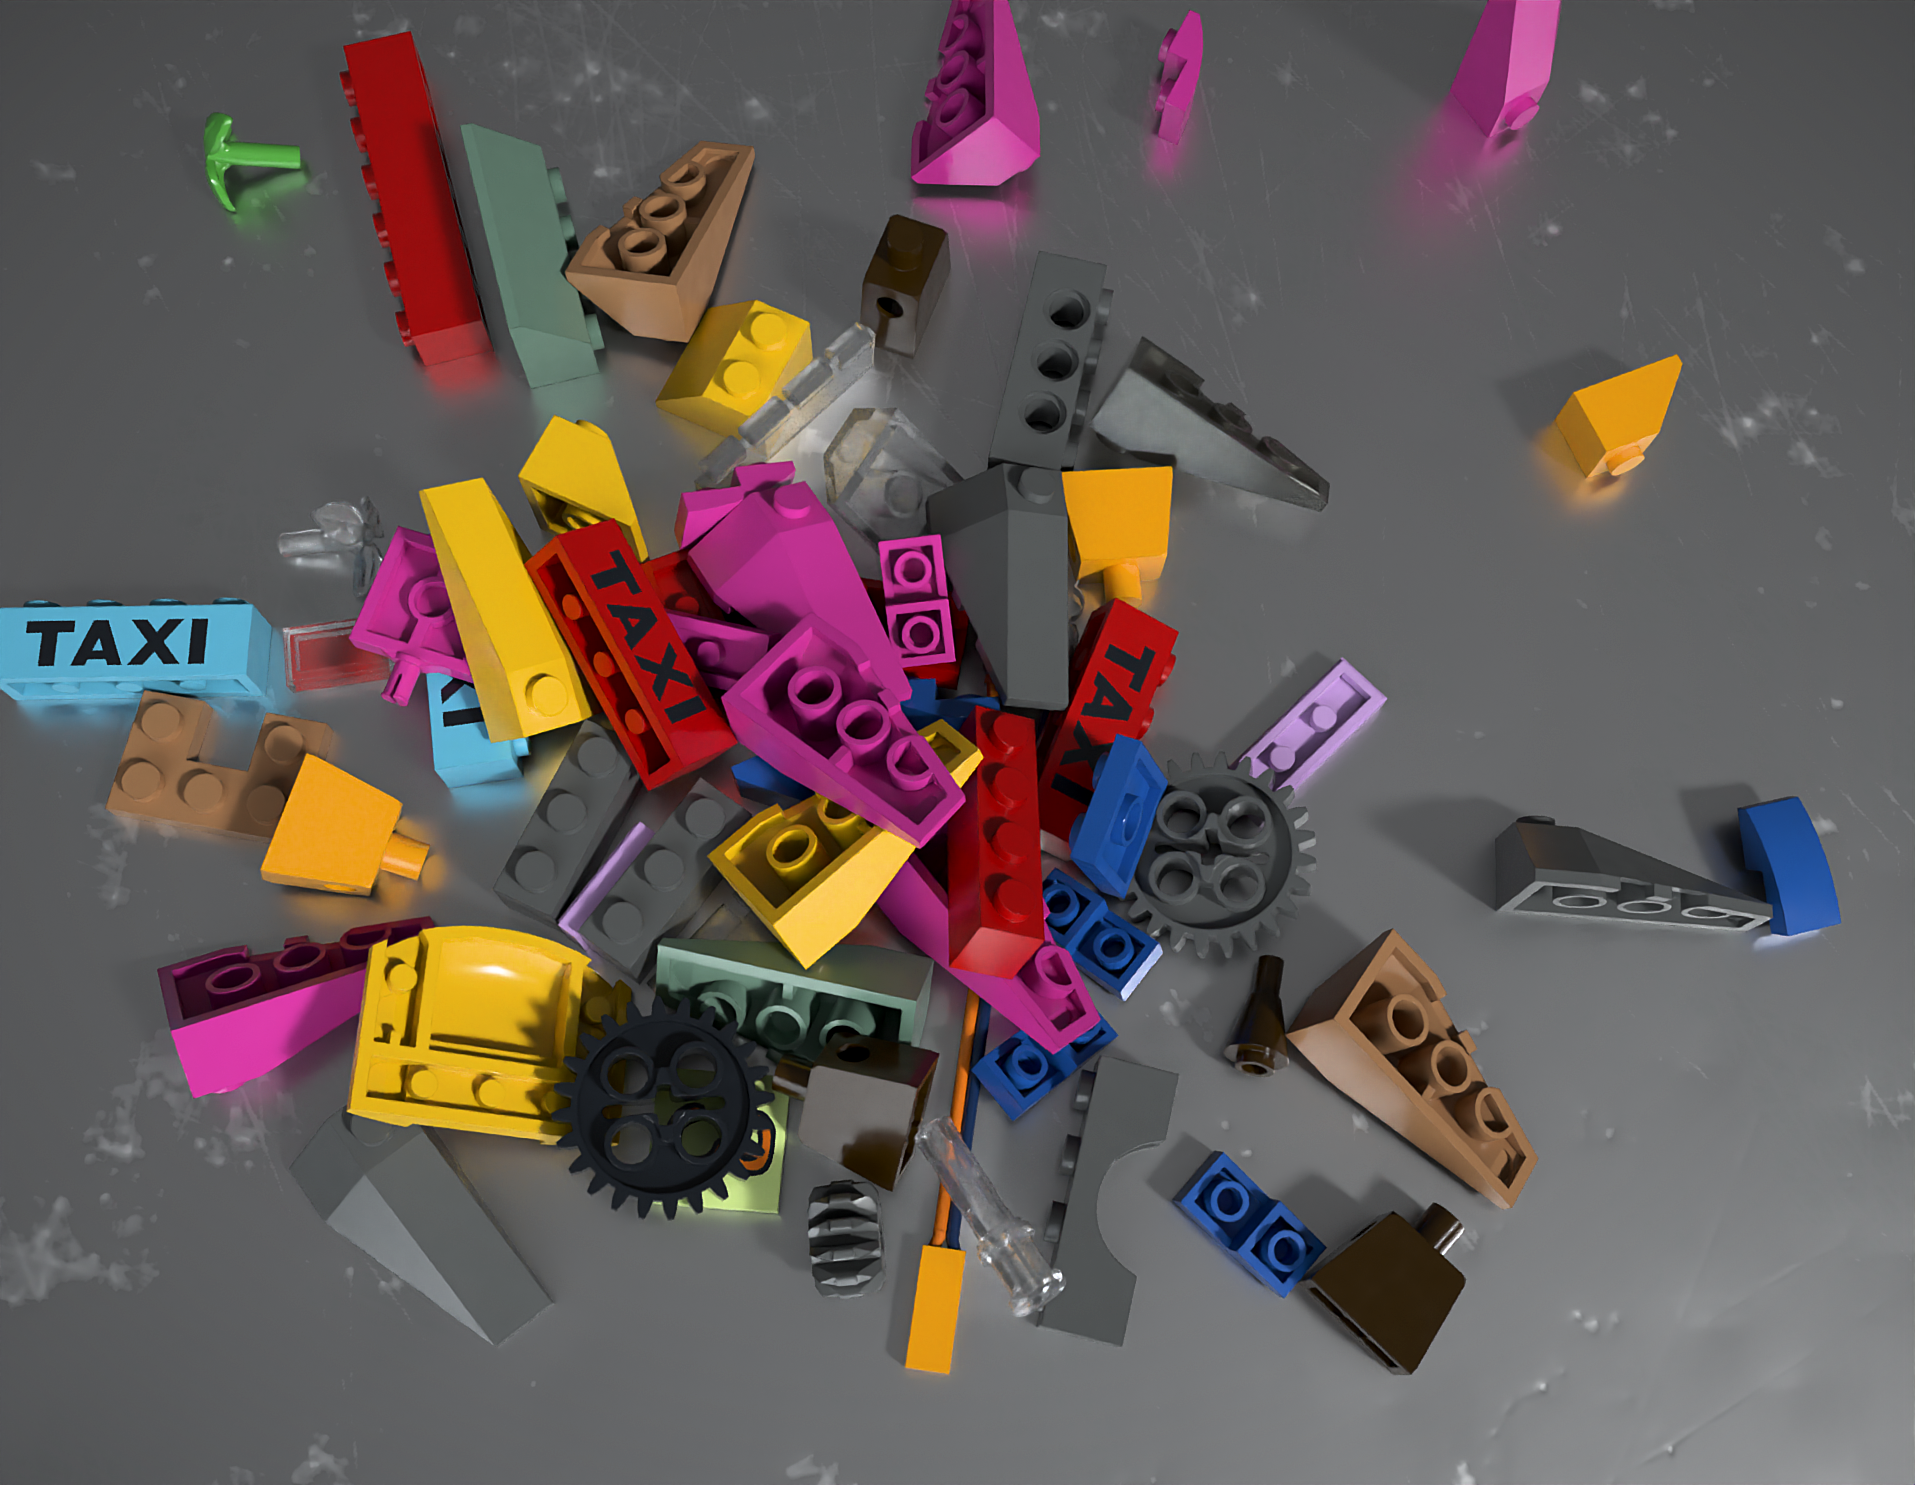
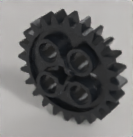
M655 996L651 1015L642 1017L636 1005L631 1001L627 1003L626 1007L627 1023L619 1026L607 1014L601 1016L603 1031L606 1035L601 1040L582 1032L579 1040L588 1053L585 1060L565 1056L563 1064L571 1073L576 1075L575 1082L556 1083L554 1085V1092L563 1098L571 1100V1106L559 1109L551 1114L553 1122L572 1125L573 1131L564 1135L556 1144L558 1150L579 1148L581 1155L568 1168L572 1176L589 1169L595 1173L588 1187L587 1194L592 1197L607 1186L615 1190L612 1197L611 1210L617 1212L629 1197L638 1199V1218L644 1220L650 1211L652 1203L662 1202L667 1220L672 1221L675 1218L678 1200L686 1199L690 1208L698 1215L703 1212L702 1192L708 1189L716 1198L723 1202L729 1197L727 1187L723 1181L727 1174L742 1182L747 1181L750 1177L747 1169L740 1162L742 1155L752 1158H761L764 1155L765 1150L752 1140L751 1136L752 1133L767 1132L773 1128L774 1123L756 1115L757 1108L766 1106L775 1100L774 1093L756 1091L755 1083L762 1080L770 1070L768 1066L748 1067L746 1060L752 1055L757 1044L755 1041H751L736 1047L731 1042L739 1025L736 1020L727 1024L720 1031L712 1027L716 1007L710 1006L707 1008L699 1020L690 1017L689 998L683 997L675 1014H666L661 996ZM701 1054L707 1057L714 1067L715 1075L713 1081L701 1088H691L683 1084L678 1077L676 1068L679 1061L685 1056ZM625 1059L635 1060L642 1064L648 1076L644 1087L632 1094L619 1093L612 1088L608 1081V1073L612 1066ZM659 1091H669L670 1100L675 1103L696 1101L708 1097H721L725 1102V1106L721 1109L676 1111L669 1125H659V1119L655 1113H642L607 1119L602 1114L603 1109L607 1106L651 1105L655 1102L656 1094ZM706 1121L717 1130L719 1146L712 1155L704 1158L694 1157L683 1148L681 1132L689 1123ZM627 1127H638L644 1130L650 1137L652 1144L648 1157L635 1164H627L618 1160L612 1152L611 1145L612 1140L620 1130Z

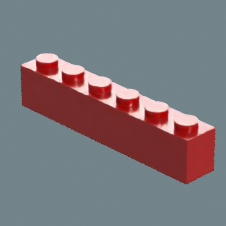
M408 31L345 45L343 48L349 70L339 72L349 106L358 107L359 117L350 118V122L360 153L368 152L371 164L362 165L361 170L371 200L379 199L382 212L373 213L372 217L382 248H391L393 260L384 262V269L393 296H402L405 310L395 312L403 343L405 347L416 346L425 367L492 351L494 348L425 69L412 33Z

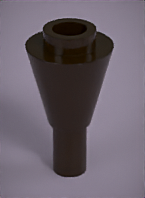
M1262 955L1259 957L1254 991L1249 995L1224 1049V1055L1235 1062L1236 1070L1255 1077L1272 1076L1274 1070L1285 1068L1289 1064L1282 1000L1279 997L1284 960L1273 955Z

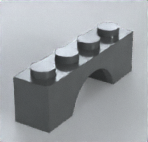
M1100 1055L1094 1065L1093 1072L1081 1070L1073 1108L1084 1111L1079 1136L1070 1134L1066 1136L1058 1174L1070 1176L1064 1203L1052 1200L1043 1241L1055 1243L1049 1271L1037 1268L1028 1304L1029 1310L1039 1312L1037 1328L1111 1347L1123 1346L1137 1276L1125 1268L1112 1255L1102 1238L1096 1212L1098 1192L1104 1176L1113 1163L1132 1152L1156 1148L1166 1140L1179 1074L1105 1055Z

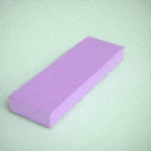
M1342 657L1229 766V769L1236 770L1246 756L1250 757L1253 766L1252 777L1257 778L1264 771L1272 768L1275 771L1276 777L1272 791L1275 792L1282 787L1291 785L1295 792L1383 706L1388 698ZM1246 815L1258 827L1264 823L1258 816Z

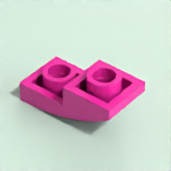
M1189 10L1178 31L1173 28L1169 29L1158 54V61L1165 63L1160 84L1162 90L1155 107V111L1162 113L1158 137L1178 145L1191 112L1202 63V24L1200 14Z
M793 461L775 463L756 462L748 466L734 467L731 484L728 488L716 489L707 487L693 492L681 493L674 527L679 549H691L697 545L750 493L792 484L796 472Z
M940 533L878 541L889 639L901 667L956 661Z

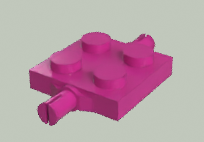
M398 526L349 636L355 647L386 656L395 663L385 689L381 693V697L393 704L397 702L399 706H408L409 698L420 673H441L474 683L431 534H424Z

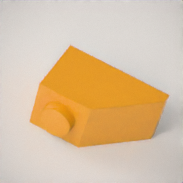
M1677 354L1572 393L1555 418V422L1586 478L1608 470L1611 475H1619L1629 471L1644 460L1643 452L1660 432L1683 364Z

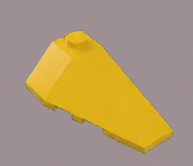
M484 478L419 491L491 743L525 738L576 723L603 712L604 710L524 566L533 557Z
M943 719L917 731L919 735L924 736L960 788L984 758L979 748ZM815 792V795L784 811L777 803L757 813L708 854L707 857L769 931L807 970L860 923L915 850L916 846Z

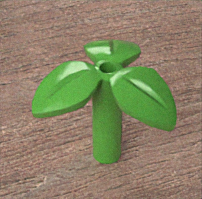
M215 112L206 118L204 128L205 175L213 194L226 210L230 212L236 211L229 200L224 183V172L231 165L300 169L299 146L228 141L232 132L230 126L233 118L227 114Z

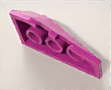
M952 0L938 50L945 56L943 66L938 76L928 81L925 96L932 101L927 121L921 120L917 122L912 136L911 178L918 184L999 186L1017 172H1023L1028 169L1035 159L1040 157L1039 113L1008 0Z
M1488 0L1450 88V92L1487 138L1496 135L1508 127L1511 130L1521 128L1538 112V102L1550 79L1562 0Z
M806 481L750 493L688 552V564L712 601L729 614L736 610L753 623L756 628L780 633L781 640L811 611L860 645L870 660L871 668L886 689H891L899 702L911 699L913 690L833 519Z
M811 611L721 697L737 741L782 774L919 849L966 802L965 794L924 736L919 735L901 710L900 702L891 689H886L871 668L870 660L860 645Z
M947 822L921 849L915 848L875 901L903 936L1051 1054L1057 1053L1093 1028L1101 1020L1069 951L1056 945L1045 919L1050 914L1044 898L1045 941L1012 980L949 967Z
M425 916L351 928L342 935L339 942L320 944L310 942L308 935L286 938L283 945L285 950L251 956L247 945L223 948L158 968L157 972L170 1031L193 1099L210 1093H227L239 1088L246 1081L265 1075L358 1014L361 1010L369 948L387 939L388 947L407 938L418 936V933L423 929L435 928L431 917Z

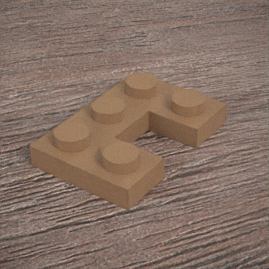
M144 690L105 809L116 816L270 844L306 753L317 756L325 761L334 731L327 723L266 712L248 771L197 762L213 708L202 700Z

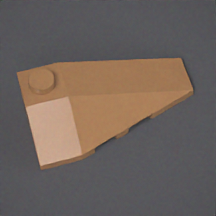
M700 141L659 175L660 187L644 200L634 196L622 206L624 217L610 228L599 225L586 236L565 270L567 281L632 335L688 343L708 307L755 159L754 146Z
M1393 928L1387 930L1315 989L1285 1036L1330 1083L1502 1210L1510 1209L1515 1204L1538 1161V1157L1501 1090L1495 1087H1488L1470 1054L1477 1050V1047L1467 1030L1457 1031L1440 1001L1447 993L1439 978Z

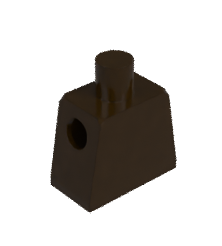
M898 214L892 215L889 218L862 284L859 342L914 359L951 270L949 239L946 231ZM892 299L902 306L903 313H891Z
M839 1032L833 1035L814 1062L789 1052L784 1053L773 1076L772 1090L804 1102L797 1133L802 1144L881 1188L893 1192L915 1155L940 1053L858 1034Z
M1434 1202L1413 1226L1399 1214L1391 1211L1372 1220L1305 1273L1298 1283L1393 1375H1412L1418 1368L1465 1286L1466 1278L1443 1256L1465 1229L1451 1212Z

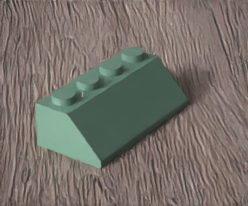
M473 123L460 125L508 330L530 388H538L600 373L594 351L603 349L605 346L596 313L585 315L582 301L588 298L567 281L565 270L571 262L569 252L578 250L579 244L571 215L562 217L559 215L557 204L567 202L559 167L547 169L540 145Z

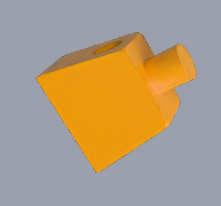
M1172 466L1061 472L1068 516V558L1075 581L1079 580L1080 584L1104 583L1106 603L1116 597L1135 608L1141 606L1143 601L1140 581L1160 578L1167 556L1173 480Z
M306 753L260 871L262 880L272 883L357 896H370L380 869L417 881L430 844L394 833L403 806L399 800L317 756Z

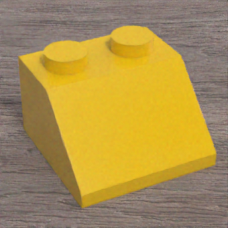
M758 300L708 308L655 401L656 407L762 452L813 359L810 322Z
M554 415L518 474L519 481L540 529L556 536L615 518L639 564L650 561L638 519L608 435L598 426L588 421L577 420L576 423Z

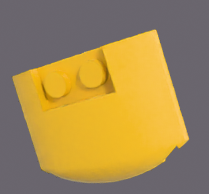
M487 926L435 927L423 929L418 933V936L407 938L388 947L387 939L369 948L346 1112L403 1127H408L411 1124L536 1139L540 1140V1144L557 1145L556 1142L573 1131L572 1125L553 1122L551 1114L559 1109L571 1106V1100L563 1098L554 1092V1085L556 1083L575 1082L576 1075L564 1066L563 1060L565 1056L585 1060L588 1053L579 1040L582 1032L592 1035L598 1040L606 1036L601 1023L602 1015L607 1014L619 1026L627 1023L626 1007L627 1003L631 1002L632 989L620 979L615 982L613 988L592 968L587 966L592 960L589 957L557 942L510 929ZM626 1059L613 1065L608 1073L609 1084L614 1090L622 1094L624 1090ZM622 1105L605 1107L602 1111L603 1116L607 1119L621 1118ZM620 1131L615 1135L611 1146L619 1144Z

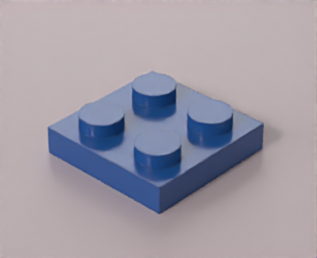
M1116 734L1110 753L1104 752L1097 761L1092 779V786L1095 792L1087 812L1080 813L1073 823L1069 836V848L1071 850L1070 858L1101 892L1125 899L1168 781L1142 741Z

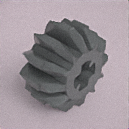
M852 1179L831 1181L829 1185L814 1187L808 1198L809 1208L807 1213L809 1255L811 1256L812 1276L815 1278L816 1289L822 1297H840V1299L860 1298L864 1294L880 1291L886 1281V1246L878 1190L871 1182H854Z

